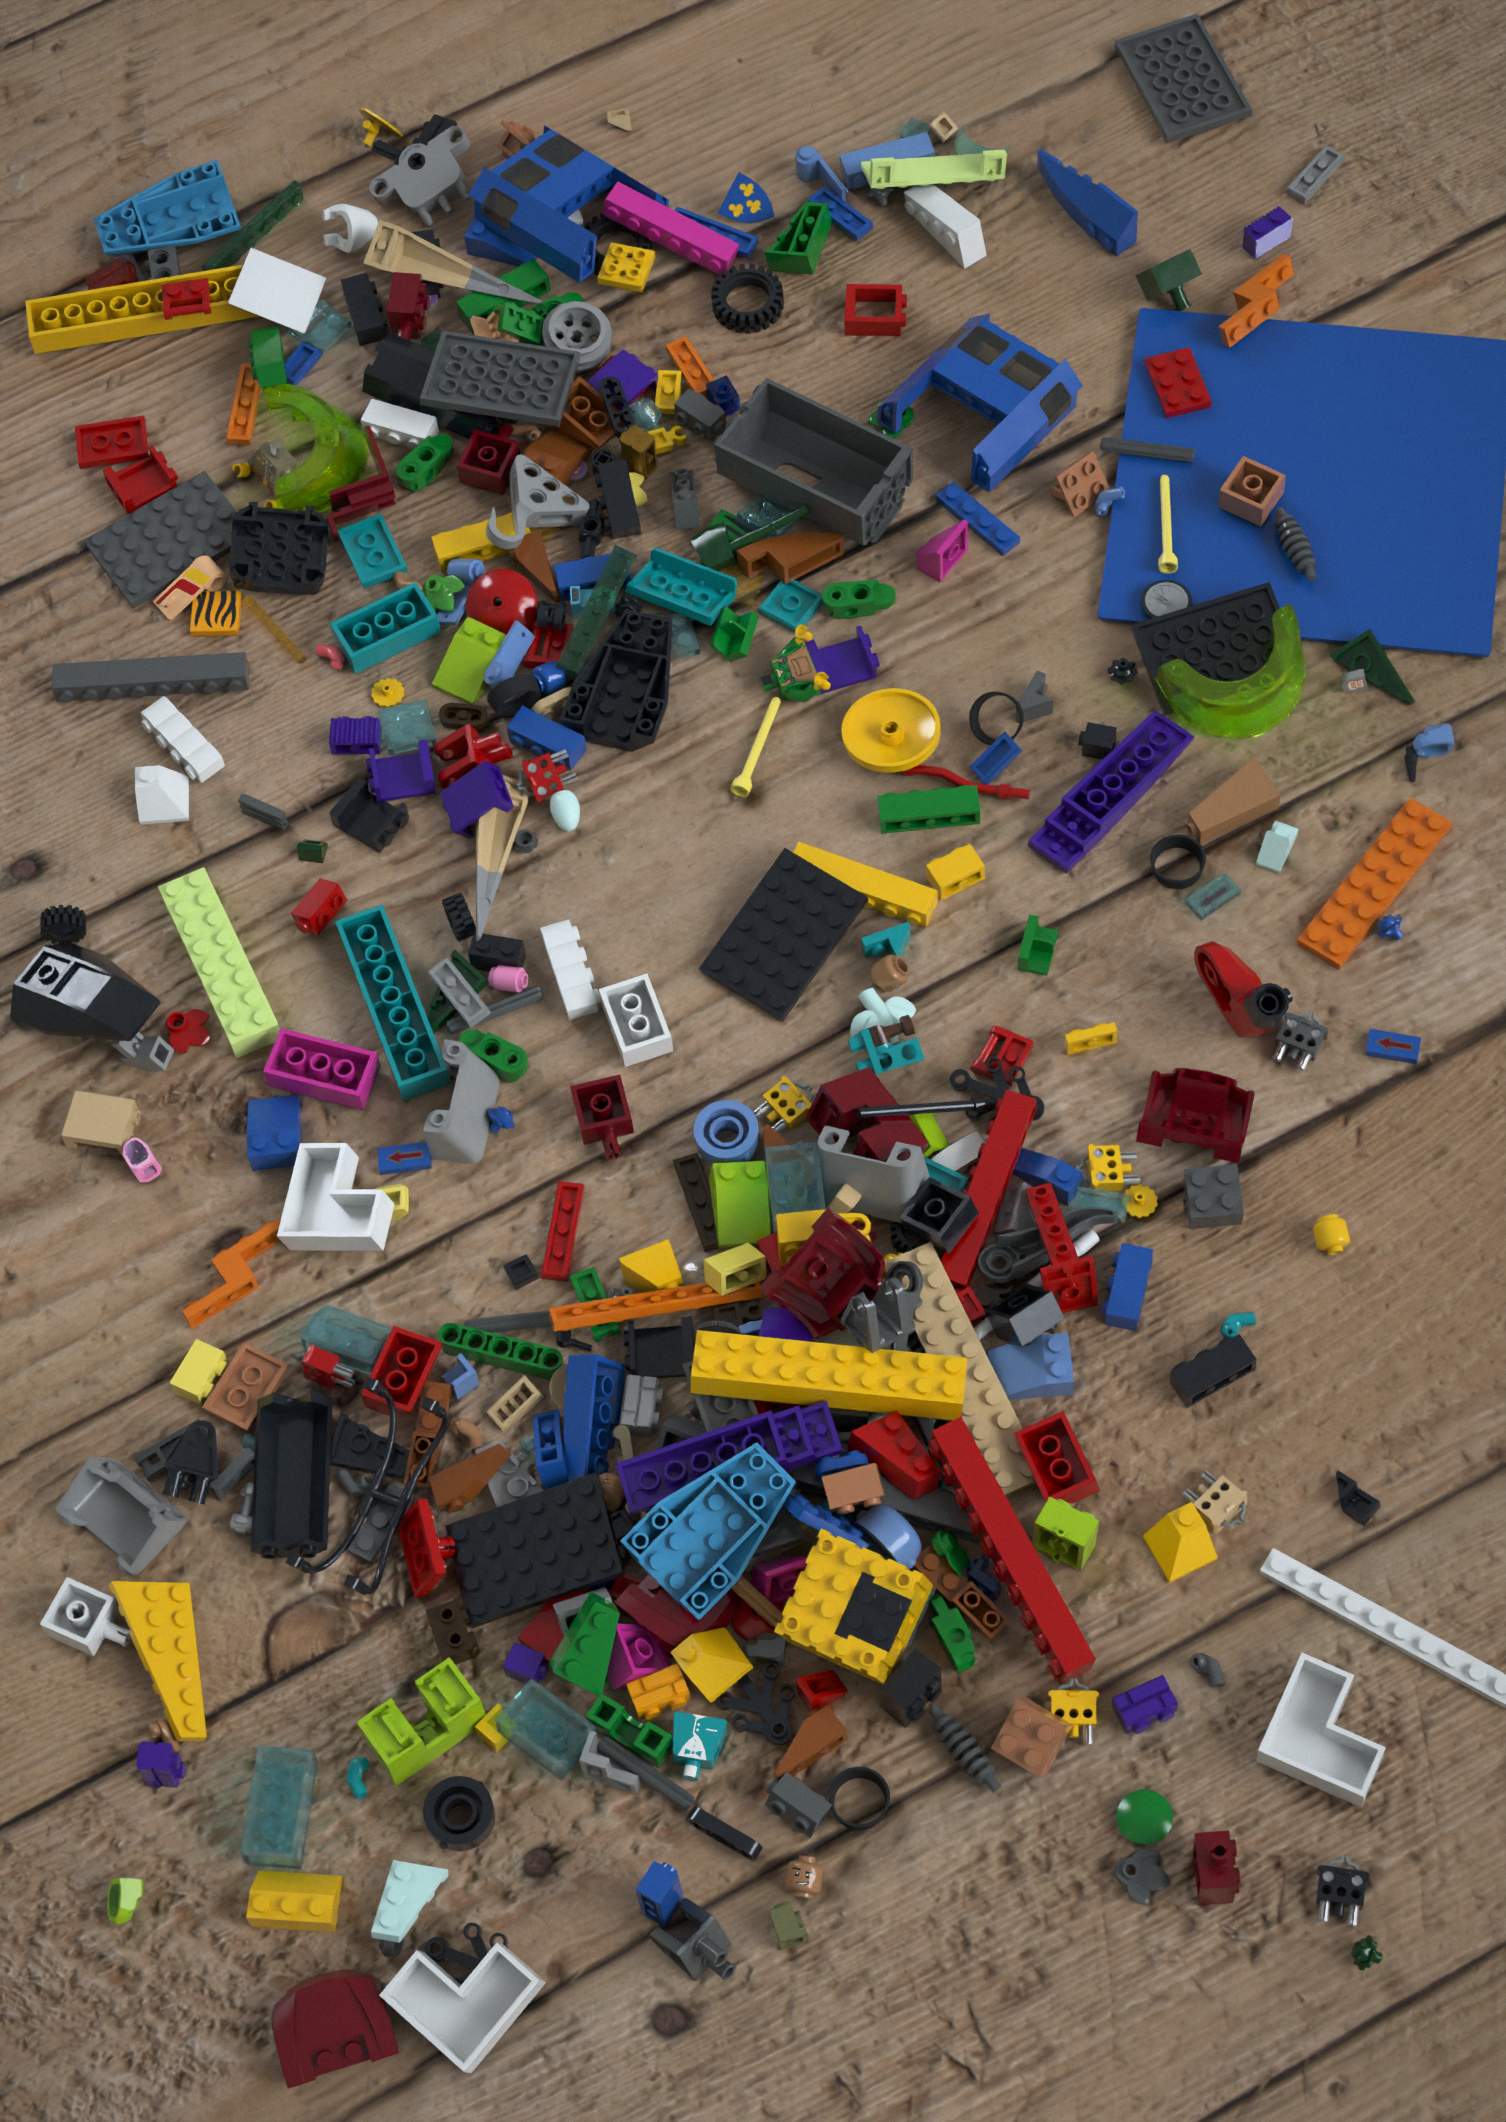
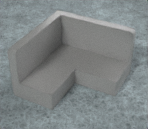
M590 1730L579 1759L584 1778L637 1794L642 1780L639 1779L638 1775L632 1774L599 1751L597 1734L595 1731Z

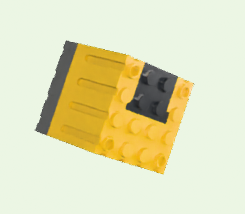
M821 1528L817 1536L819 1540L816 1546L813 1545L805 1562L807 1564L804 1572L801 1571L793 1588L795 1593L793 1597H789L782 1612L784 1617L781 1624L777 1623L774 1632L792 1646L801 1648L814 1656L827 1660L836 1666L854 1672L858 1676L882 1686L904 1661L907 1649L910 1648L918 1631L917 1627L922 1622L929 1606V1600L933 1597L936 1588L923 1573L916 1570L911 1572L905 1565L889 1558L885 1560L880 1554L863 1547L860 1549L855 1543L840 1536L835 1538L830 1532Z

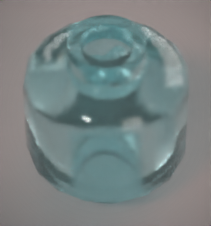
M639 397L629 405L635 425L643 429V432L655 430L661 425L659 421L662 417V412L650 398L643 399Z

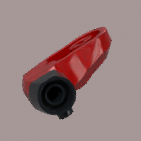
M1213 941L1195 948L1194 960L1197 971L1219 1010L1237 1036L1257 1038L1278 1026L1289 1008V1003L1293 1001L1292 995L1287 988H1281L1273 983L1262 984L1258 975L1230 948Z

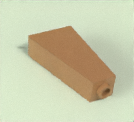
M1256 758L1251 759L1189 812L1188 824L1186 825L1187 831L1192 838L1195 837L1200 845L1279 809L1280 794Z

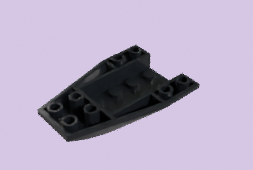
M626 609L574 680L560 717V723L585 736V742L633 752L654 743L669 700L673 620Z
M62 943L43 946L13 983L10 1019L15 1023L48 1035L132 1041L161 1002L105 955L73 943Z

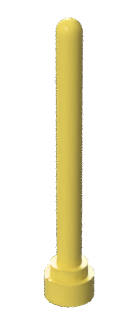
M1162 475L1160 477L1163 553L1158 559V568L1164 574H1171L1178 569V559L1172 553L1169 477Z
M778 697L771 699L742 774L733 780L730 790L737 796L747 797L752 789L750 778L781 703Z

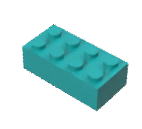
M417 582L330 623L334 641L355 674L441 633L438 616Z

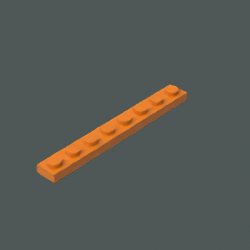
M705 1282L549 1308V1318L554 1331H568L573 1328L593 1327L598 1324L621 1322L633 1318H647L651 1315L672 1314L676 1311L695 1310L701 1307L742 1300L750 1301L755 1298H761L762 1290L760 1282H756L722 1296Z

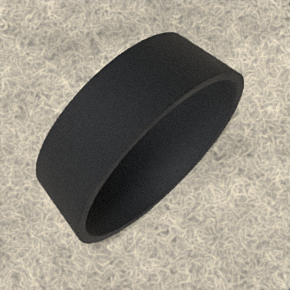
M521 674L508 678L496 685L489 692L487 701L497 716L509 718L514 717L522 706L531 709L540 700L541 693L535 676ZM528 691L513 701L503 703L516 694Z
M988 692L981 695L973 703L969 714V723L973 734L978 740L990 746L996 739L987 736L979 724V711L987 699L999 695L1006 696L1017 707L1019 725L1017 731L1011 737L1012 739L1019 734L1024 722V714L1019 702L1012 696L1002 692Z
M1170 835L1162 838L1154 845L1150 854V862L1153 874L1159 883L1172 889H1184L1195 884L1201 877L1206 863V855L1203 847L1195 839L1185 835ZM1172 848H1182L1192 852L1197 857L1200 863V870L1191 878L1172 880L1164 877L1156 870L1155 862L1164 851Z
M852 1767L842 1771L832 1781L828 1792V1802L832 1804L831 1811L841 1824L854 1830H866L877 1825L885 1816L890 1803V1790L887 1782L878 1772L866 1767ZM852 1779H868L877 1784L884 1794L885 1808L883 1812L869 1823H849L840 1818L836 1813L834 1805L836 1793L844 1783Z

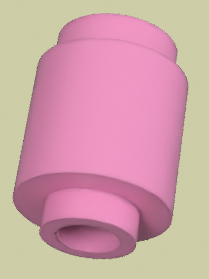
M498 965L497 967H492L489 972V985L496 990L519 993L523 988L527 987L528 974L525 973L522 967Z

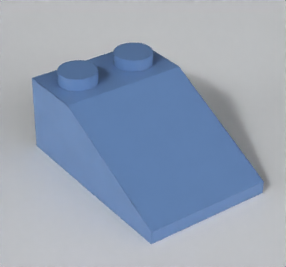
M1068 1333L1039 1335L1036 1337V1341L1028 1346H1019L1011 1343L988 1350V1359L1008 1400L1073 1395L1074 1378Z

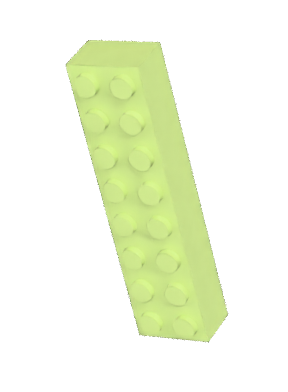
M203 867L158 886L165 907L236 1059L275 1043L280 1031L279 1024L205 868Z

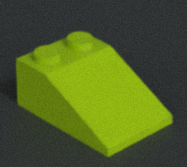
M467 617L454 635L432 682V686L468 704L474 705L488 686L484 680L485 671L504 641L506 634Z
M765 1162L713 1163L709 1184L718 1247H738L746 1243L757 1246L758 1240L771 1235Z

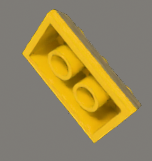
M258 1870L250 1889L246 1918L251 1927L336 1933L343 1877L339 1875Z

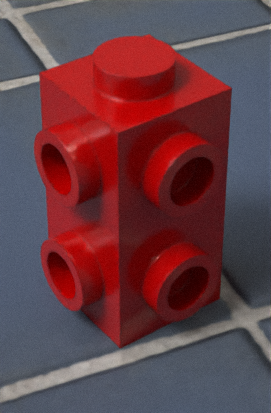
M319 878L291 912L296 922V927L303 933L319 936L347 902V898L338 883Z

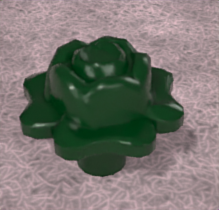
M1370 1935L1357 1941L1351 1952L1354 1964L1358 1965L1361 1971L1370 1968L1372 1962L1378 1964L1382 1960V1953L1376 1950L1377 1942L1373 1941Z

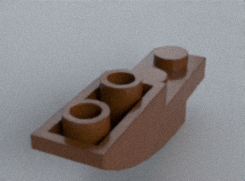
M426 1381L423 1386L416 1430L413 1431L404 1485H406L407 1480L411 1479L413 1472L437 1435L442 1423V1418H438L433 1413L422 1409L421 1404L425 1397L431 1398L440 1403L439 1405L446 1410L449 1418L448 1408L452 1391L451 1384ZM445 1434L419 1475L416 1487L431 1489L428 1477L436 1473Z
M931 1544L916 1558L913 1568L923 1573L935 1586V1594H940L945 1604L951 1609L957 1607L964 1621L987 1639H993L1010 1622L972 1581L968 1582L962 1575L958 1576L944 1557H940Z

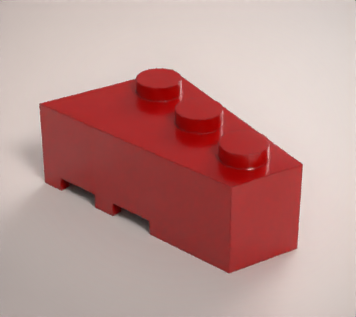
M898 1411L851 1431L847 1450L849 1452L860 1451L861 1454H866L869 1464L876 1463L878 1470L888 1477L887 1480L910 1498L915 1500L937 1490L941 1471Z

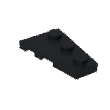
M340 1413L331 1443L330 1466L375 1474L376 1469H379L388 1438L379 1436L363 1424H358L349 1419L347 1415ZM395 1442L385 1470V1476L404 1480L409 1450Z

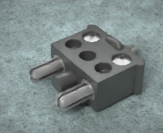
M1309 1011L1308 1014L1294 1015L1289 1012L1285 1014L1284 1023L1276 1038L1277 1048L1272 1057L1273 1060L1276 1061L1277 1059V1062H1280L1287 1050L1289 1051L1287 1055L1289 1060L1295 1061L1297 1055L1301 1056L1296 1068L1298 1070L1301 1068V1071H1305L1309 1060H1315L1323 1041L1328 1039V1029L1322 1026L1321 1022L1315 1018L1316 1013ZM1311 1016V1017H1312V1020H1313L1314 1022L1309 1021V1020L1304 1019V1018H1309V1017Z

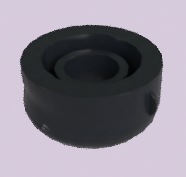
M455 1776L440 1781L428 1793L423 1807V1817L428 1832L433 1840L440 1845L441 1849L461 1852L476 1848L488 1838L495 1824V1807L490 1793L482 1781H477L470 1777ZM463 1805L472 1808L473 1814L467 1823L454 1825L447 1821L448 1813L453 1808Z

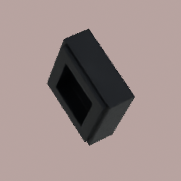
M527 1254L503 1265L515 1290L539 1279Z

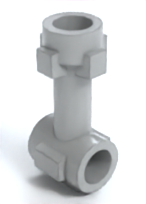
M246 1483L245 1488H242L241 1497H245L241 1513H234L232 1515L230 1528L235 1530L236 1533L246 1535L247 1532L251 1533L252 1531L251 1514L253 1509L254 1483Z

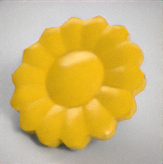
M381 679L371 689V697L374 699V703L379 704L380 707H395L397 703L402 701L405 689L402 687L401 682H397V679Z
M1142 1184L1133 1185L1130 1189H1126L1125 1194L1122 1195V1207L1125 1208L1124 1211L1129 1213L1131 1217L1139 1219L1148 1217L1149 1214L1155 1212V1208L1158 1206V1197L1149 1186H1143Z

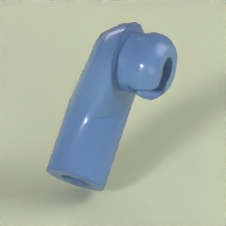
M1121 486L1101 491L1094 505L1096 514L1105 516L1113 500L1125 498L1124 488Z

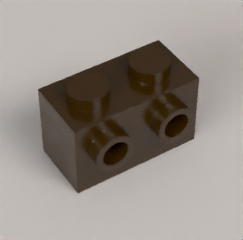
M457 1599L425 1610L442 1662L450 1657L453 1663L457 1665L476 1658L473 1648L478 1647L474 1632H468L465 1624L469 1623L470 1620L466 1608H459Z

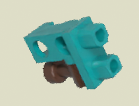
M909 1014L900 1017V1023L888 1026L876 1025L859 1031V1034L847 1040L852 1053L865 1049L867 1059L855 1063L858 1071L869 1067L876 1075L925 1060L918 1037L894 1046L892 1045L890 1038L901 1033L905 1036L915 1034Z

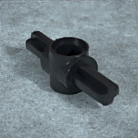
M597 499L589 501L590 508L587 515L580 521L579 541L582 543L580 559L590 556L594 557L596 546L603 540L602 529L604 521L601 518V504Z

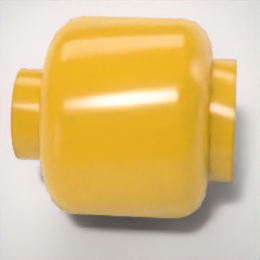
M1337 1214L1318 1218V1222L1313 1226L1317 1248L1321 1251H1327L1328 1255L1342 1253L1343 1247L1350 1243L1346 1221L1338 1218Z

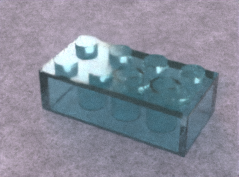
M258 1746L241 1849V1857L246 1865L302 1869L318 1759L313 1750Z

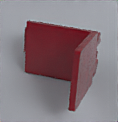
M370 425L365 426L366 442L378 475L329 491L332 511L339 509L338 512L326 515L334 542L339 540L335 525L396 505L394 489L389 480L387 469Z

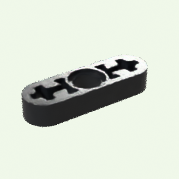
M608 376L600 382V395L616 437L620 438L621 434L627 431L620 427V420L623 419L624 425L628 429L635 425L619 379ZM608 386L614 389V396L612 397L610 390L607 388ZM621 404L624 409L620 412H615L611 409V406Z
M694 1806L686 1818L690 1825L749 1860L755 1861L763 1849L751 1837L699 1807Z

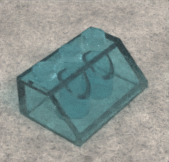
M817 1142L765 1147V1165L773 1232H777L776 1214L826 1209Z
M326 1304L311 1316L300 1339L306 1352L312 1344L317 1348L339 1356L341 1365L370 1375L392 1328Z

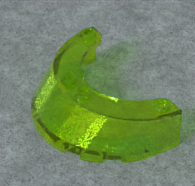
M285 383L263 387V395L267 402L268 410L291 407L293 422H311L316 435L315 445L309 458L296 470L276 479L274 493L277 507L279 509L306 511V505L315 507V511L318 513L331 508L329 491L357 482L361 474L365 472L368 450L363 431L348 413L305 388Z
M1291 603L1275 611L1272 617L1274 628L1272 654L1267 663L1257 673L1248 678L1233 682L1212 680L1196 672L1181 659H1175L1160 666L1155 680L1168 703L1179 717L1186 723L1189 722L1201 729V732L1218 738L1222 736L1244 739L1268 732L1290 715L1301 697L1306 679V661L1300 629Z

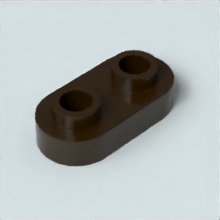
M447 703L439 710L440 723L449 729H460L470 724L478 731L483 729L488 723L487 712L479 705Z

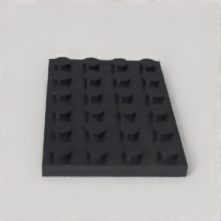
M1270 582L1131 625V631L1164 716L1303 673L1304 670Z
M784 848L699 967V970L704 975L783 1022L866 905L868 898Z
M597 1472L445 1526L447 1536H452L455 1542V1546H450V1548L455 1549L453 1561L464 1606L470 1620L469 1626L472 1628L625 1575L600 1476Z

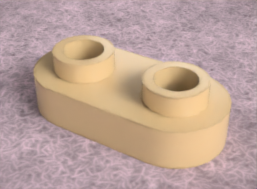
M572 687L564 688L539 700L532 707V711L552 720L563 712Z

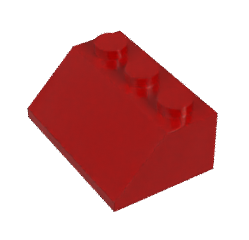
M393 1326L369 1377L380 1381L381 1385L388 1389V1393L395 1403L396 1415L411 1414L443 1343ZM364 1388L361 1396L365 1407L390 1416L385 1398H381L374 1392Z
M1064 1411L1014 1432L1045 1502L1051 1497L1056 1500H1064L1067 1503H1075L1100 1492L1097 1481Z

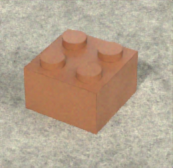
M1243 456L1220 489L1218 507L1261 527L1284 493L1286 475Z
M876 1463L822 1477L830 1510L837 1511L839 1515L855 1511L854 1506L864 1503L865 1508L881 1504L880 1499L886 1497Z
M1022 1697L1016 1700L991 1749L1034 1775L1041 1777L1048 1773L1073 1725L1030 1699Z

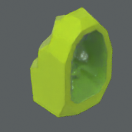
M133 1878L112 1879L108 1889L107 1910L108 1917L113 1924L122 1925L131 1920L134 1910L140 1904V1898L143 1897L144 1880Z

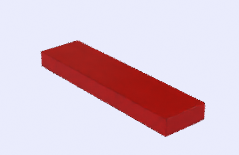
M558 1181L541 1272L542 1279L568 1282L585 1189L584 1184Z

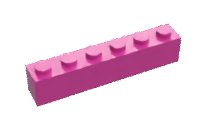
M620 182L616 183L605 199L602 215L722 276L723 271H728L736 258L739 248L738 243Z

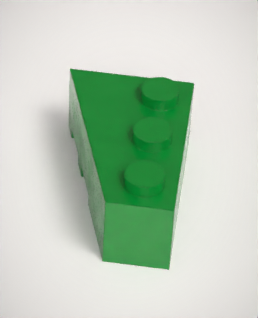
M805 202L789 221L790 226L784 233L780 232L777 236V241L772 248L768 247L764 252L769 269L772 271L814 274L833 221L827 203Z
M590 1592L549 1662L556 1675L597 1696L603 1693L620 1615L614 1603Z

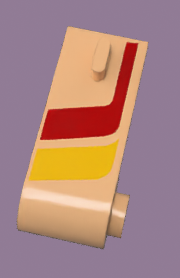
M199 556L153 602L172 621L205 588L208 591H218L227 581V576L210 556Z

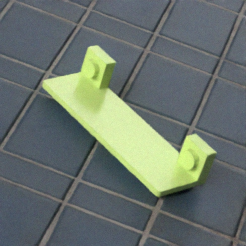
M1004 149L982 151V153L935 157L894 159L893 157L871 159V161L861 162V168L870 187L875 189L895 186L905 188L909 185L929 186L930 184L937 183L948 185L953 182L972 183L980 180L996 181L997 179H1005L1007 153Z

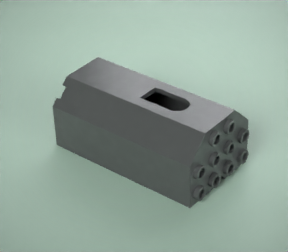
M768 378L761 385L756 386L752 397L741 406V416H736L735 419L732 418L725 432L719 435L714 442L718 474L791 510L806 505L810 513L805 515V517L862 545H866L868 541L871 543L878 541L901 510L905 501L903 496L906 486L910 487L914 478L913 448ZM783 465H791L821 481L813 489L776 469Z

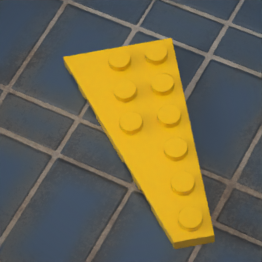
M111 1581L108 1585L109 1589L117 1598L121 1616H125L131 1630L129 1633L146 1672L149 1671L154 1682L152 1686L156 1695L159 1694L163 1702L165 1716L176 1740L204 1741L207 1738L190 1583Z

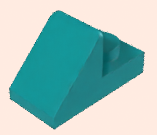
M909 922L861 938V948L865 959L872 956H881L886 951H889L891 955L902 957L911 939Z

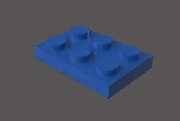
M798 1493L795 1496L789 1494L783 1505L798 1520L819 1531L822 1528L830 1532L835 1538L840 1536L849 1540L860 1549L869 1546V1543L862 1538L863 1532L854 1527L853 1523L843 1516L834 1517L831 1515L832 1512L819 1504L817 1507L810 1504V1500Z

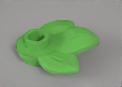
M432 575L424 584L425 597L435 612L437 609L453 611V594L465 588L464 583L453 575L444 578L440 575Z

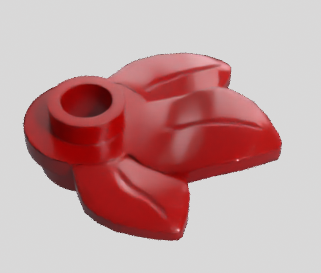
M192 1009L187 1013L176 1011L169 1014L165 1021V1027L170 1034L169 1043L171 1047L180 1054H186L190 1045L203 1046L211 1041L210 1034L203 1025L208 1021L210 1015L200 1009ZM177 1023H182L181 1026L174 1027Z

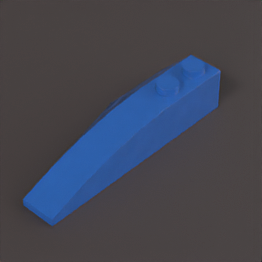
M1042 149L1037 151V167L1047 186L1059 204L1090 238L1097 240L1105 250L1112 252L1116 257L1137 241L1138 211L1101 182L1096 185L1091 182L1092 178L1086 174L1080 176L1077 174L1076 168L1070 165L1064 167L1058 158Z
M597 1354L569 1355L566 1390L564 1393V1448L568 1481L597 1472L599 1475L607 1473L609 1463L606 1461L608 1449H613L615 1438L612 1437L613 1429L620 1422L625 1365Z

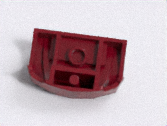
M1175 1068L1173 1073L1160 1074V1072L1154 1070L1151 1075L1143 1117L1139 1121L1136 1142L1162 1147L1164 1138L1170 1139L1175 1143L1194 1144L1203 1149L1213 1148L1215 1149L1213 1158L1239 1163L1249 1125L1254 1091H1245L1237 1087L1236 1080L1208 1071Z
M829 1207L811 1226L814 1232L782 1269L776 1267L760 1286L765 1297L776 1301L793 1313L807 1327L815 1339H821V1336H826L836 1330L844 1331L847 1329L840 1322L851 1298L864 1292L869 1302L872 1301L883 1282L882 1277L885 1269V1260L877 1248L850 1222Z
M648 1575L638 1586L632 1583L614 1603L622 1615L629 1617L642 1626L659 1643L667 1656L675 1659L670 1652L691 1634L723 1627L727 1628L741 1606V1597L730 1588L700 1620H697Z
M339 1970L318 1974L293 1986L274 2005L271 2014V2025L288 2089L314 2081L316 2076L370 2059L371 2062L399 2054L398 2042L391 2025L385 2000L379 1996L383 1990L381 1981L377 1977L367 1973L355 1972V1970Z

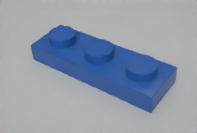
M824 186L808 198V202L827 203L833 221L832 224L855 241H859L873 229V222Z

